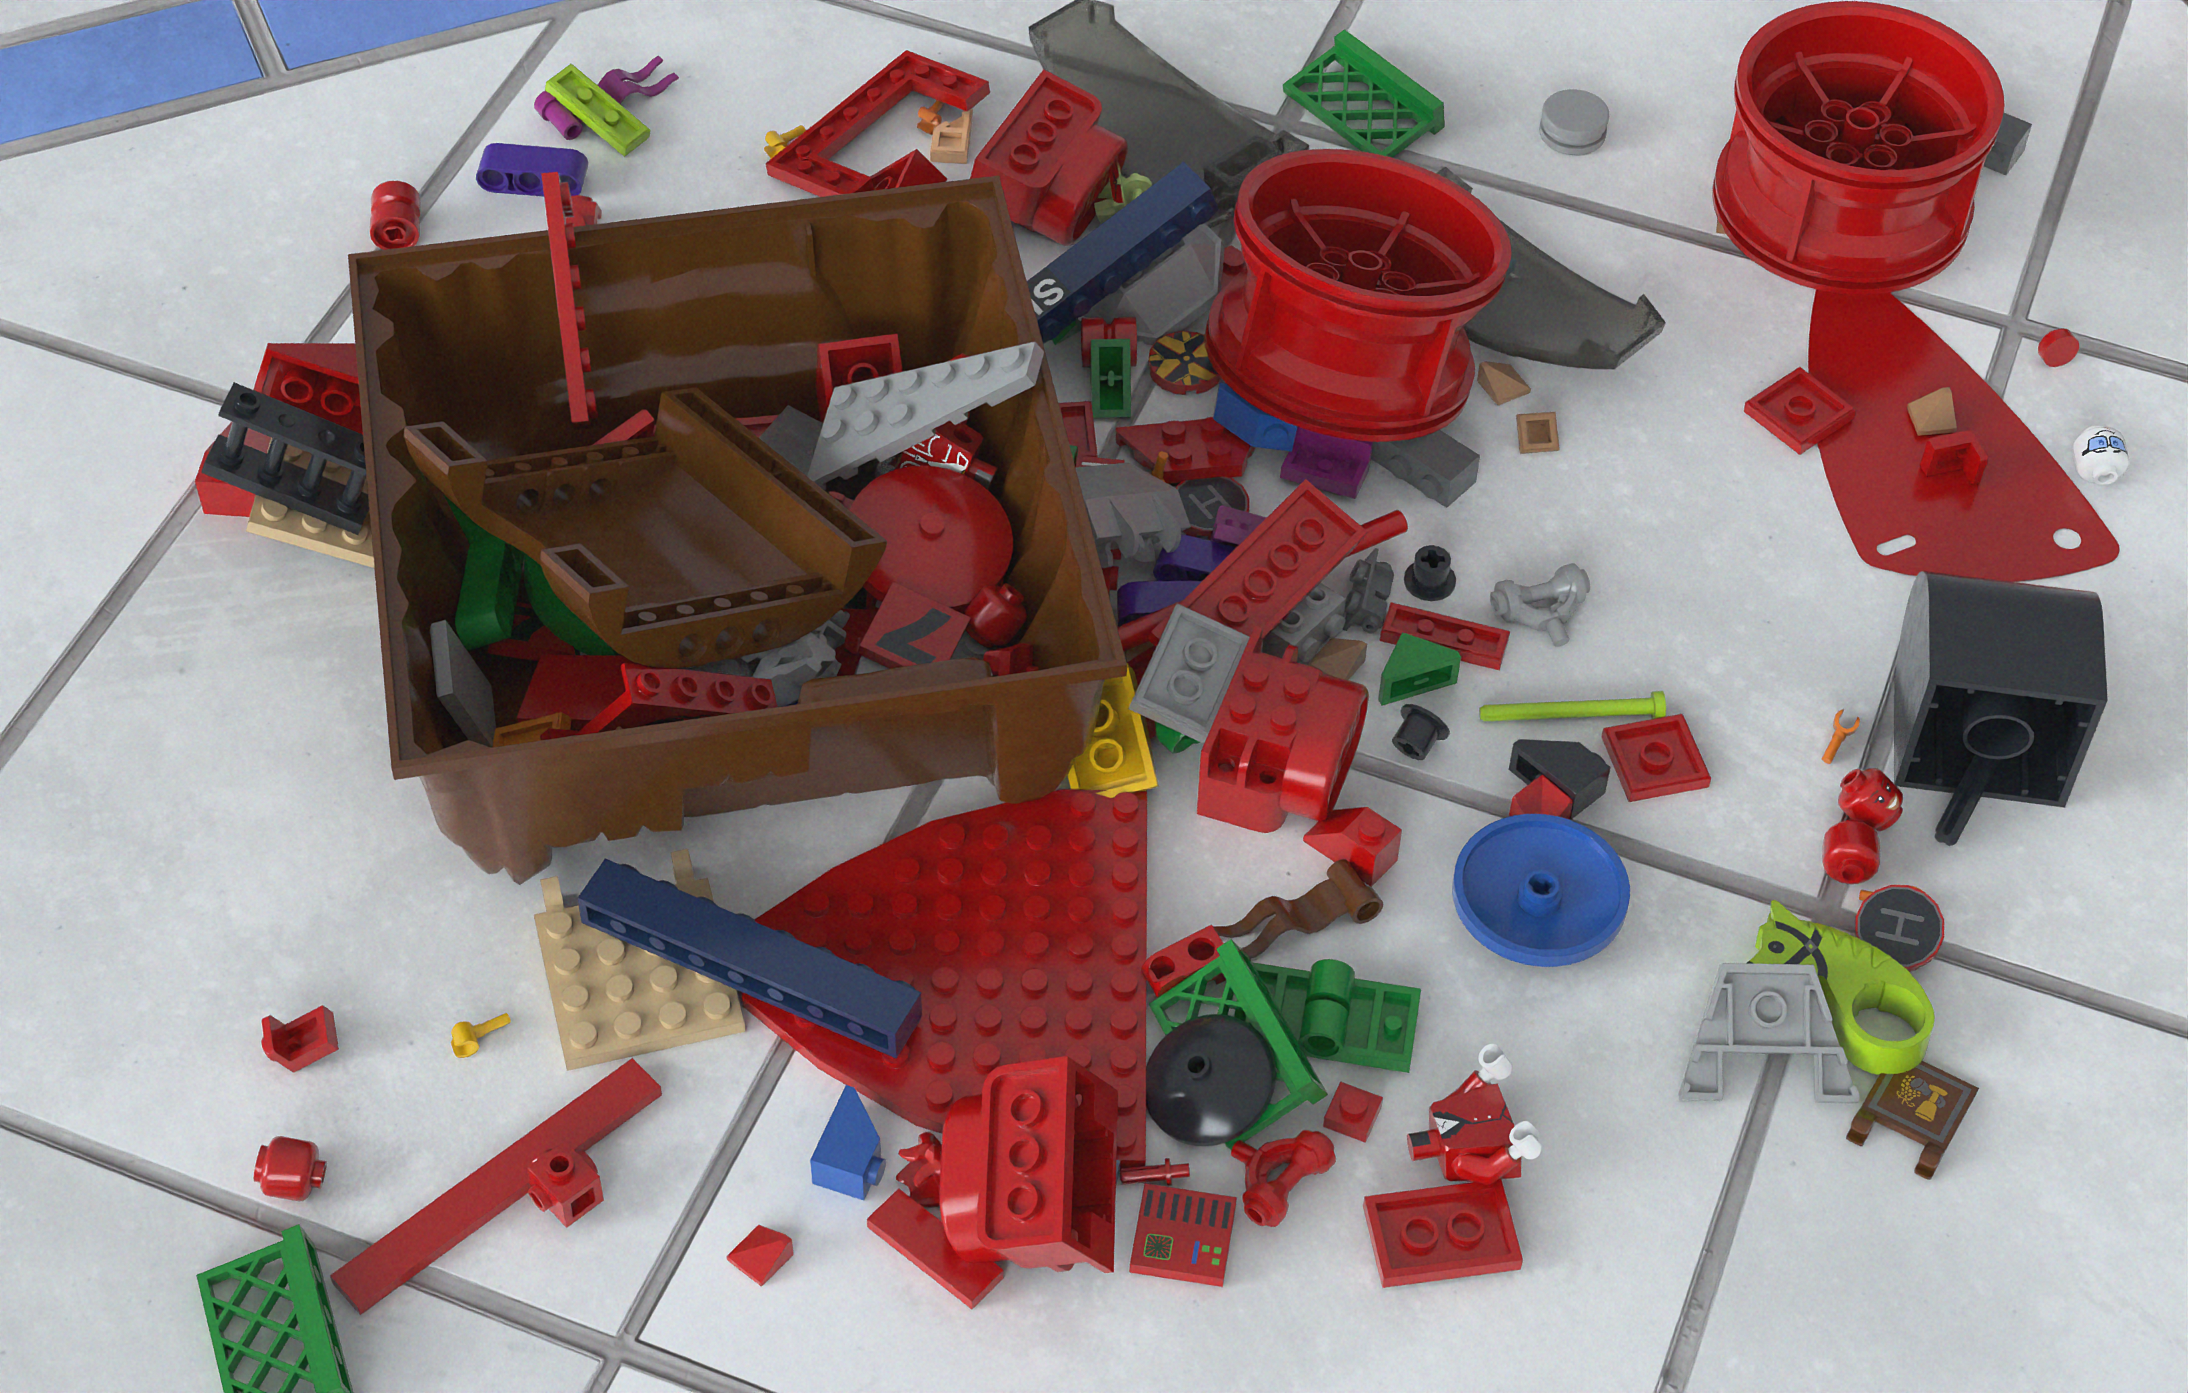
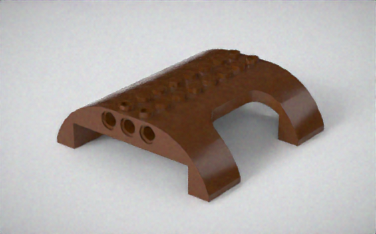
M696 387L661 393L655 436L486 460L445 422L406 426L404 430L405 442L416 466L438 490L477 525L492 535L510 543L539 563L554 594L613 650L632 662L649 667H699L710 662L725 659H740L746 655L780 648L796 641L826 623L854 597L872 574L886 550V539Z

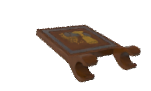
M1921 1061L1915 1068L1903 1073H1880L1861 1108L1854 1116L1846 1139L1856 1145L1863 1146L1875 1122L1925 1146L1920 1154L1914 1173L1927 1180H1931L1979 1088L1924 1061Z

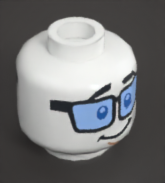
M2094 425L2085 429L2074 441L2073 454L2076 469L2080 477L2087 482L2108 485L2115 482L2127 471L2129 456L2126 442L2121 432L2116 429L2110 428L2107 425Z

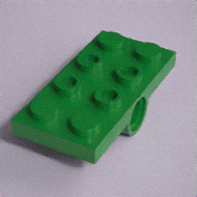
M1334 959L1319 960L1311 966L1310 971L1252 962L1306 1057L1409 1073L1421 995L1420 988L1357 979L1351 966ZM1235 1010L1234 1017L1245 1021V1012Z

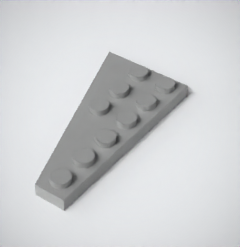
M1031 342L835 387L807 477L823 490H826V482L838 476L846 480L858 474V466L874 458L882 462L934 436V428L948 421L956 425L968 419V411L984 403L993 407L1035 386L1044 351L1036 342Z

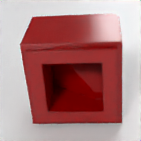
M1542 774L1513 796L1509 816L1547 814L1570 819L1573 801Z

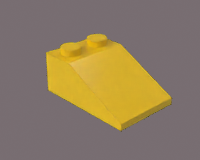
M1128 663L1127 676L1104 680L1099 713L1091 744L1083 754L1076 757L1072 768L1067 774L1071 789L1106 790L1096 794L1113 798L1122 792L1136 793L1159 787L1146 717L1128 709L1138 689L1135 672Z

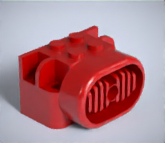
M1043 69L975 158L970 179L999 176L1011 221L1032 232L1036 231L1063 246H1071L1080 238L1096 216L1094 203L1107 199L1098 198V196L1108 184L1111 173L1116 169L1117 163H1119L1120 171H1122L1128 153V142L1125 138L1098 125L1102 104L1097 97Z
M1255 626L1201 750L1197 814L1252 831L1269 833L1281 828L1288 813L1316 821H1325L1331 815L1358 748L1367 714L1369 692L1363 684L1324 674L1317 668L1298 663L1297 646L1289 644L1282 658L1262 653L1263 628Z
M1069 1056L999 1066L988 1074L984 1081L982 1094L965 1096L952 1104L946 1115L942 1133L939 1202L945 1234L951 1247L961 1259L969 1263L1010 1260L1022 1268L1049 1267L1056 1272L1070 1271L1074 1263L1087 1262L1104 1273L1114 1272L1117 1089ZM1077 1094H1081L1082 1096V1102L1080 1106L1078 1105V1101L1075 1096Z

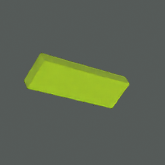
M573 64L568 65L546 82L545 90L553 95L557 101L624 157L650 137L651 130Z

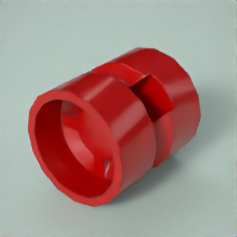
M387 181L379 184L373 190L371 196L370 237L377 247L387 250L412 247L417 244L420 237L419 217L421 200L420 194L415 187L402 181Z
M1103 317L1081 318L1082 367H1090L1091 339H1130L1131 367H1136V317L1114 318L1111 324H1107Z

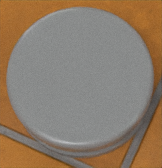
M1569 89L1556 92L1543 105L1539 129L1541 138L1550 148L1563 154L1584 155L1600 148L1605 141L1609 109L1601 98L1584 90Z

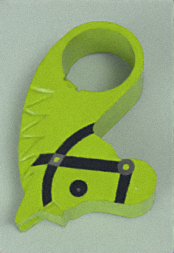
M1772 900L1770 905L1771 913L1768 915L1767 923L1761 925L1758 930L1755 947L1759 951L1746 964L1814 965L1833 1019L1831 1022L1839 1045L1843 1047L1846 1058L1853 1065L1876 1075H1880V1073H1903L1918 1066L1925 1057L1934 1026L1935 1015L1932 1004L1924 989L1913 975L1895 959L1877 947L1833 927L1799 920L1780 902ZM1878 1008L1879 1011L1894 1014L1905 1020L1913 1028L1916 1035L1902 1041L1878 1039L1865 1032L1854 1018L1858 1016L1861 1010Z

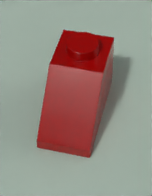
M1369 807L1336 809L1332 811L1328 819L1318 821L1304 835L1303 841L1333 862L1342 859L1348 860L1362 881L1372 887L1398 861L1402 829Z

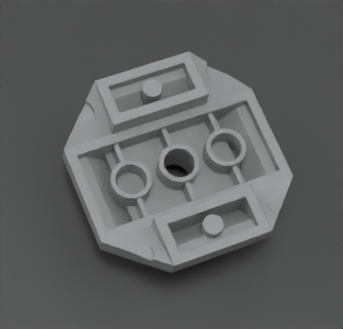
M1205 223L1199 225L1183 237L1176 246L1169 248L1153 260L1146 269L1139 271L1123 283L1116 292L1109 294L1093 306L1084 317H1103L1107 324H1111L1112 320L1118 317H1136L1137 341H1143L1146 345H1153L1156 340L1166 334L1182 331L1210 310L1214 299L1221 291L1224 245L1222 240Z

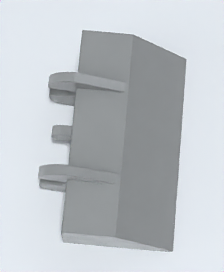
M1130 463L1075 467L1102 568L1113 566V557L1110 551L1113 549H1119L1125 558L1133 557L1140 562L1155 561L1152 544L1161 541V545L1167 553L1174 552L1178 548L1181 540V531L1191 527L1178 489Z

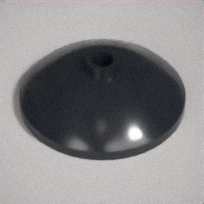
M1222 1014L1204 1015L1180 1024L1159 1042L1146 1066V1107L1150 1116L1168 1136L1188 1145L1214 1146L1239 1137L1261 1118L1272 1099L1276 1084V1064L1271 1048L1252 1025L1233 1016ZM1205 1063L1202 1071L1193 1073L1194 1068L1198 1064Z

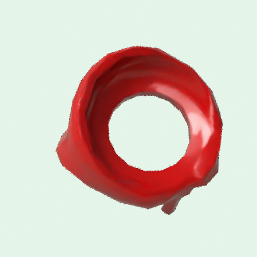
M929 1132L918 1136V1145L899 1150L898 1154L910 1162L896 1175V1180L908 1186L910 1197L922 1207H940L942 1144L934 1134Z

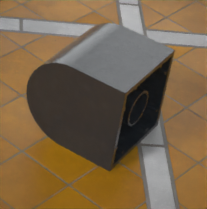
M1929 571L1919 572L1908 599L1897 656L1894 687V784L1899 787L1954 793L1976 754L1984 758L2001 759L1981 797L2065 808L2108 701L2103 611L2098 594L2091 591Z

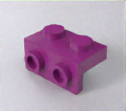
M1297 427L1292 452H1288L1281 466L1280 478L1298 484L1307 479L1318 489L1356 499L1369 471L1373 442L1341 439Z

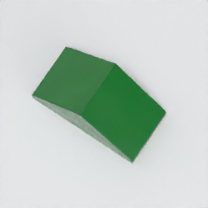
M1091 339L1090 389L1093 418L1131 417L1130 339Z
M1402 632L1381 674L1378 697L1381 706L1456 684L1461 661L1459 652Z

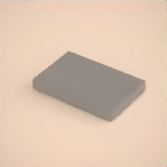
M1177 603L1128 709L1204 744L1250 637Z
M443 620L432 623L430 634L437 698L468 740L492 748L496 729L492 686L447 621Z

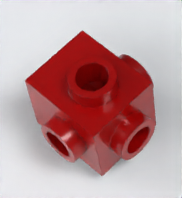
M565 1140L555 1148L541 1152L534 1159L533 1163L527 1167L531 1184L528 1193L532 1201L543 1212L549 1209L566 1228L604 1201L600 1176L597 1174L598 1170L595 1163L586 1152L581 1150L577 1153Z

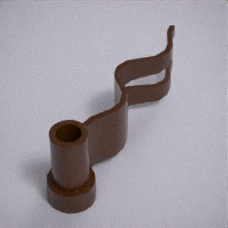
M1342 859L1333 863L1327 870L1329 879L1317 884L1305 895L1293 900H1285L1276 896L1267 897L1258 902L1239 922L1229 926L1213 927L1219 936L1241 937L1250 933L1266 918L1276 914L1268 922L1257 939L1248 946L1241 948L1252 959L1265 952L1275 939L1286 931L1297 930L1306 934L1315 933L1326 928L1334 920L1346 913L1350 915L1355 923L1369 922L1381 912L1383 901L1372 887L1365 885L1350 862Z

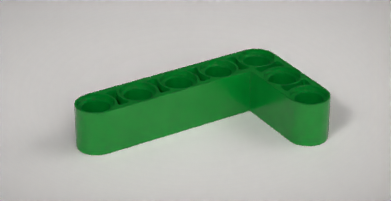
M444 495L470 543L455 616V625L461 643L467 651H473L510 638L524 562V552L477 525Z

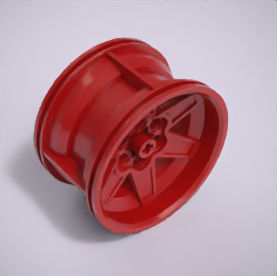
M1836 1L1808 5L1784 13L1761 27L1750 38L1740 56L1734 83L1736 113L1730 139L1724 146L1718 159L1712 186L1714 210L1726 235L1747 257L1769 272L1796 284L1827 292L1862 295L1888 293L1916 286L1941 273L1957 258L1965 245L1974 215V197L1986 156L1994 146L2003 118L2005 106L2004 93L2000 79L1989 60L1968 39L1943 23L1908 9L1880 3Z
M1311 149L1282 154L1256 166L1243 180L1234 212V227L1241 243V251L1247 268L1235 276L1218 293L1210 308L1205 328V349L1213 368L1219 376L1243 399L1267 414L1299 428L1341 439L1369 442L1409 440L1434 433L1453 422L1461 414L1467 403L1475 377L1474 358L1471 353L1468 336L1463 327L1499 294L1511 261L1512 248L1510 239L1499 219L1484 203L1456 183L1420 166L1379 154L1344 149Z

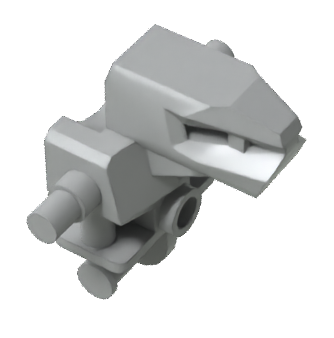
M840 610L822 626L796 641L780 648L746 655L741 659L747 663L753 660H761L752 677L772 680L778 707L793 705L798 702L803 683L815 678L837 676L833 673L838 664L835 658V649L845 643L847 632L842 628L848 622L850 614L847 611L843 612Z

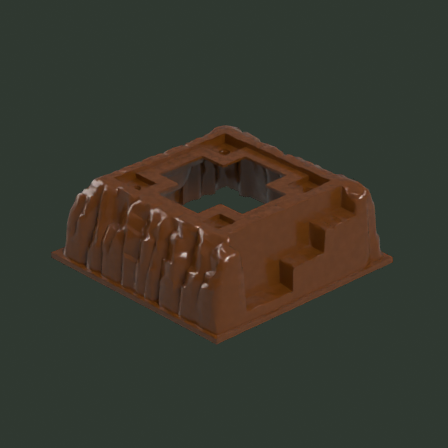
M999 176L574 227L576 248L568 249L570 265L578 264L581 289L573 290L575 307H584L586 331H578L580 348H589L591 372L583 373L584 382L587 389H594L598 418L590 419V429L575 430L571 420L548 230L348 254L391 769L394 780L412 777L420 778L440 831L454 844L462 847L467 856L485 873L497 874L505 868L513 881L521 885L550 866L552 847H567L595 841L601 832L608 841L636 837L643 826L652 832L682 831L684 817H699L752 809L762 805H778L840 796L844 793L857 794L924 784L940 779L982 776L986 777L995 786L1000 801L1018 804L1039 800L1058 788L1072 768L1076 757L1083 754L1091 744L1099 713L1104 680L1127 676V663ZM898 334L902 372L944 363L962 353L970 357L1031 342H1036L1044 351L1035 386L993 407L984 403L970 410L969 418L965 424L983 437L977 459L998 468L988 491L1004 509L1013 535L1012 556L1003 584L1011 585L1023 595L1024 601L1021 604L1027 612L1026 622L1007 645L997 646V648H1007L1021 643L1033 645L1032 666L1038 667V671L1003 676L993 675L989 662L970 657L896 667L863 674L815 678L802 684L797 705L622 729L619 726L613 731L492 748L468 740L437 698L430 627L432 623L446 620L459 638L455 625V616L470 543L443 493L423 475L411 457L404 438L406 426L445 422L486 460L593 445L642 409H646L655 420L654 425H656L662 392L696 387L735 419L788 414L793 464L811 463L823 426L820 420L816 389L817 344ZM904 451L882 462L874 458L864 463L865 487L877 477L897 467ZM523 562L517 602L530 604L525 590ZM487 646L468 651L492 686L496 728L518 723L517 715L539 661L487 653ZM570 729V730L580 731L581 729Z

